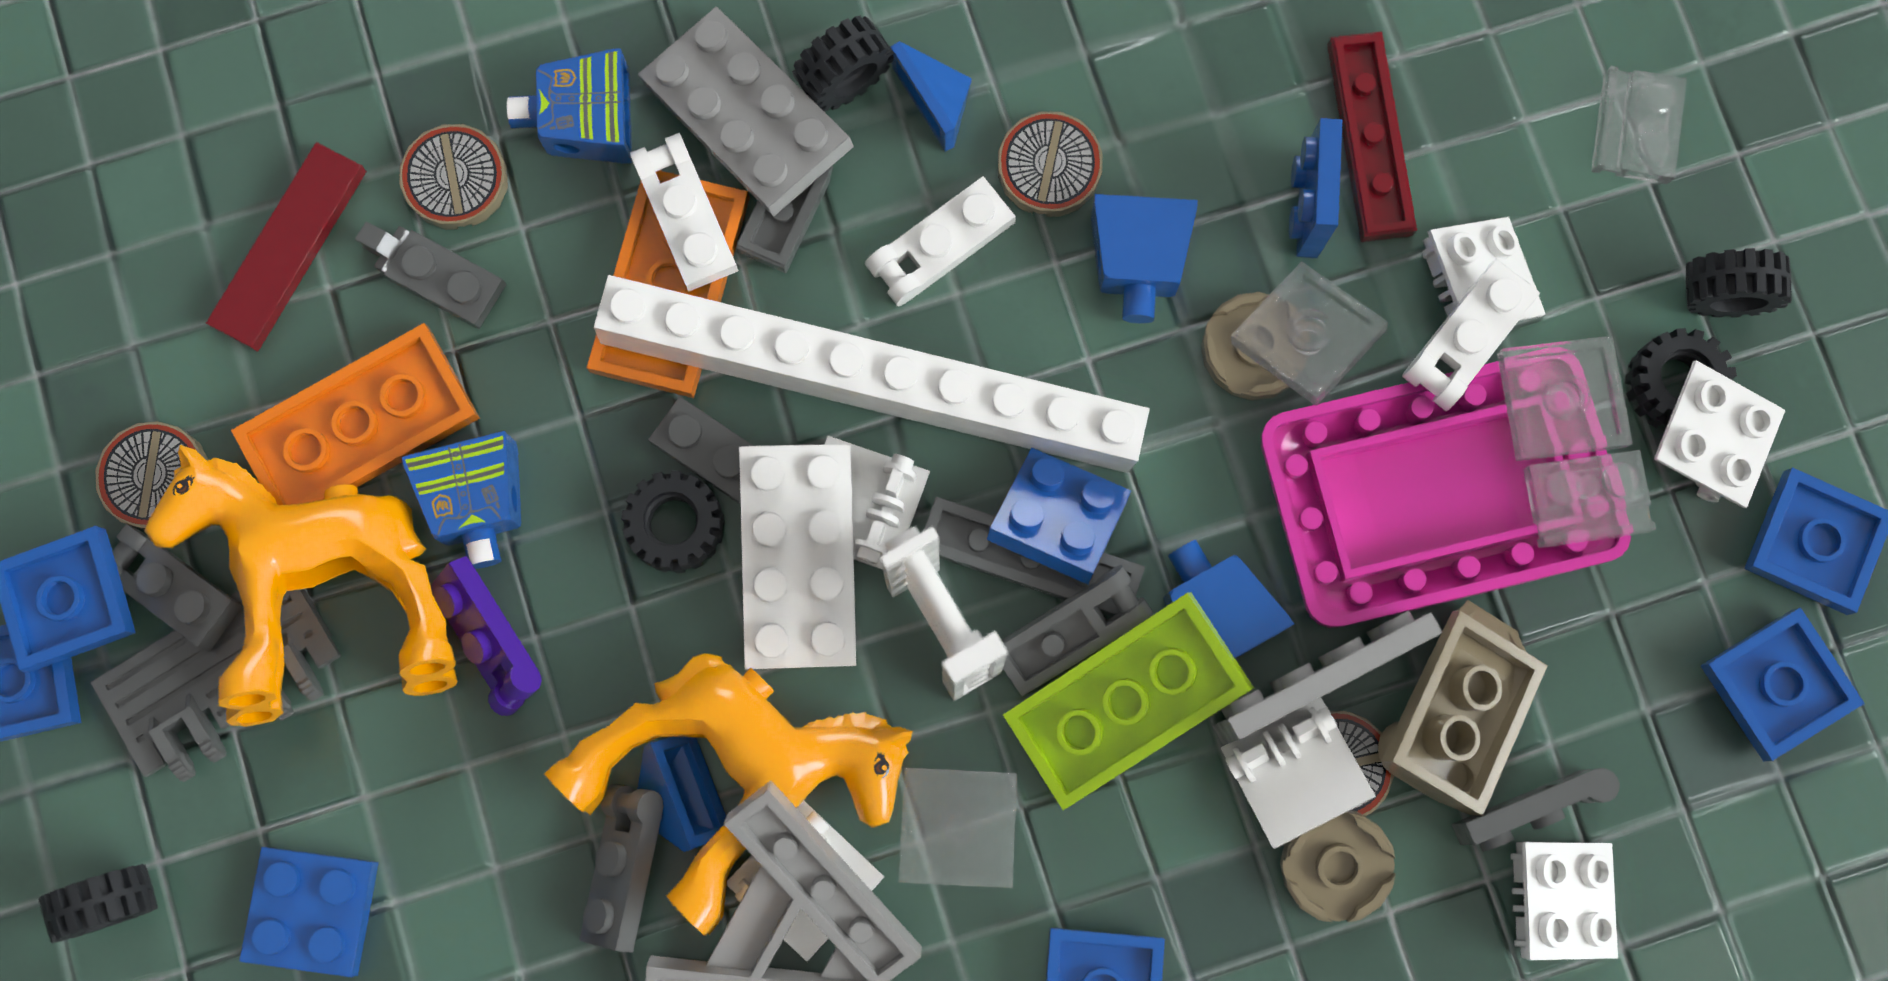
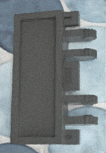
M306 590L287 591L283 596L280 616L284 647V666L289 670L302 695L313 702L323 696L324 691L304 654L309 652L317 667L321 669L341 657V654L331 639L333 637ZM239 591L231 595L233 599L243 605ZM244 606L210 652L195 646L174 630L90 682L144 777H149L166 765L169 766L168 768H170L176 778L182 782L196 775L193 761L177 736V733L187 727L202 754L211 762L215 763L227 756L226 748L207 714L212 712L220 728L226 729L230 726L226 722V708L218 706L219 678L243 649L246 635ZM283 689L281 690L283 714L278 717V720L280 719L281 721L294 714L291 702Z

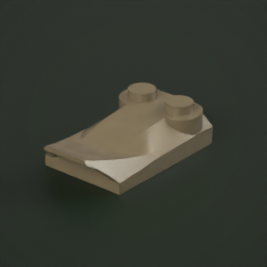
M1467 600L1458 610L1452 611L1400 720L1387 726L1380 735L1378 753L1383 767L1387 771L1428 797L1466 814L1483 816L1548 665L1527 653L1518 631Z

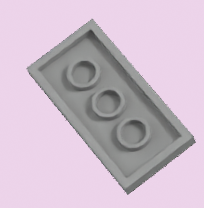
M717 6L638 73L644 85L773 217L854 147L850 137Z
M1407 611L1366 632L1371 643L1364 646L1360 637H1357L1318 657L1323 668L1316 672L1313 671L1310 663L1269 683L1274 694L1263 698L1258 689L1221 709L1225 719L1213 725V728L1222 745L1240 740L1443 632L1432 613L1414 620L1410 611Z

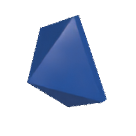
M899 41L890 46L894 52L892 68L946 152L955 146L972 79Z
M668 737L644 746L637 789L652 790L659 793L662 797L663 812L658 833L683 852L705 845L724 825L726 814L696 737Z

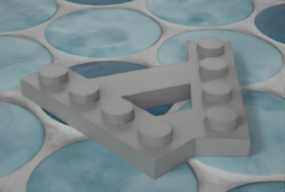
M770 780L726 816L724 825L761 865L708 961L651 955L646 966V981H890L921 958L922 946ZM800 909L809 916L836 946L821 973L768 968Z

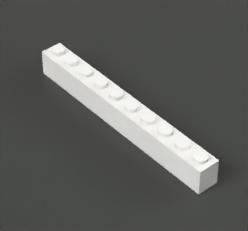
M611 275L607 277L594 324V330L600 344L1031 449L1032 447L1044 453L1128 473L1138 462L1150 409Z

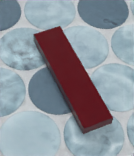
M1379 31L1331 37L1327 47L1339 117L1343 119L1342 135L1361 242L1414 236L1417 232V225L1383 33Z
M318 142L314 144L208 318L207 325L257 352L260 350L367 171L362 165Z

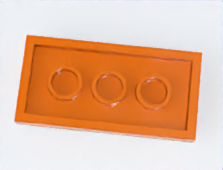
M661 170L656 172L660 184L680 176ZM700 180L731 254L734 257L750 199L748 191ZM640 181L613 276L721 302L728 276L688 291L643 183ZM597 334L587 364V369L592 374L691 398L695 396L702 368L600 344Z
M423 323L231 431L258 482L263 484L267 492H270L276 499L277 505H291L324 500V491L332 486L347 484L359 487L402 463L403 456L427 449L480 419L432 331Z

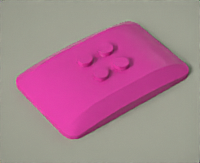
M1547 349L1484 364L1469 383L1463 395L1448 411H1444L1433 402L1435 395L1424 386L1419 384L1415 387L1408 382L1282 412L1273 416L1267 422L1260 436L1261 449L1304 605L1309 616L1316 623L1327 628H1340L1607 563L1624 554L1631 540L1630 525L1582 370L1573 356L1559 349ZM1453 372L1446 373L1445 375L1450 377Z

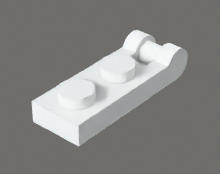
M680 133L665 138L667 143L650 151H646L645 147L630 152V155L688 291H692L738 271V268ZM675 164L680 176L660 184L656 172Z
M983 176L894 242L875 251L866 260L865 265L875 278L882 277L889 286L887 294L897 306H901L1015 223L1016 216ZM909 257L918 269L906 275L898 264Z
M1495 259L1488 265L1419 352L1402 377L1415 387L1419 384L1424 386L1435 395L1433 402L1444 411H1448L1463 395L1469 383L1535 301L1540 292L1499 259ZM1439 358L1455 370L1450 377H1447L1435 367Z

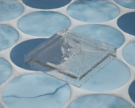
M1301 261L1231 335V344L1317 406L1387 331L1388 322Z
M1612 336L1505 348L1497 353L1516 461L1627 448L1633 444Z
M905 768L899 882L1012 888L1017 773Z

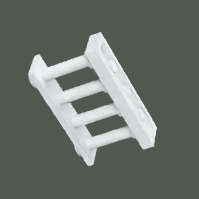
M933 526L922 533L918 531L917 527H912L889 540L885 544L889 552L880 557L887 589L892 597L907 589L909 590L946 652L948 659L942 662V679L953 701L1001 674L1008 652L996 632H993L982 638L978 630L971 632L936 573L940 571L939 536Z

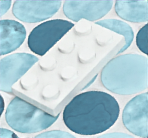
M851 444L739 447L745 669L856 666Z

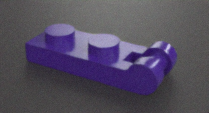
M464 556L446 565L430 585L432 595L443 616L447 618L462 642V648L466 657L476 665L491 689L488 695V703L491 709L499 715L510 716L524 704L526 699L539 689L542 677L467 556Z

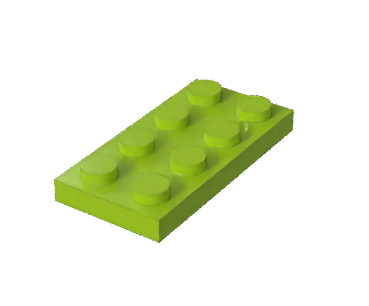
M1188 592L1003 714L1060 807L1062 810H1065L1248 693L1254 687L1193 594Z

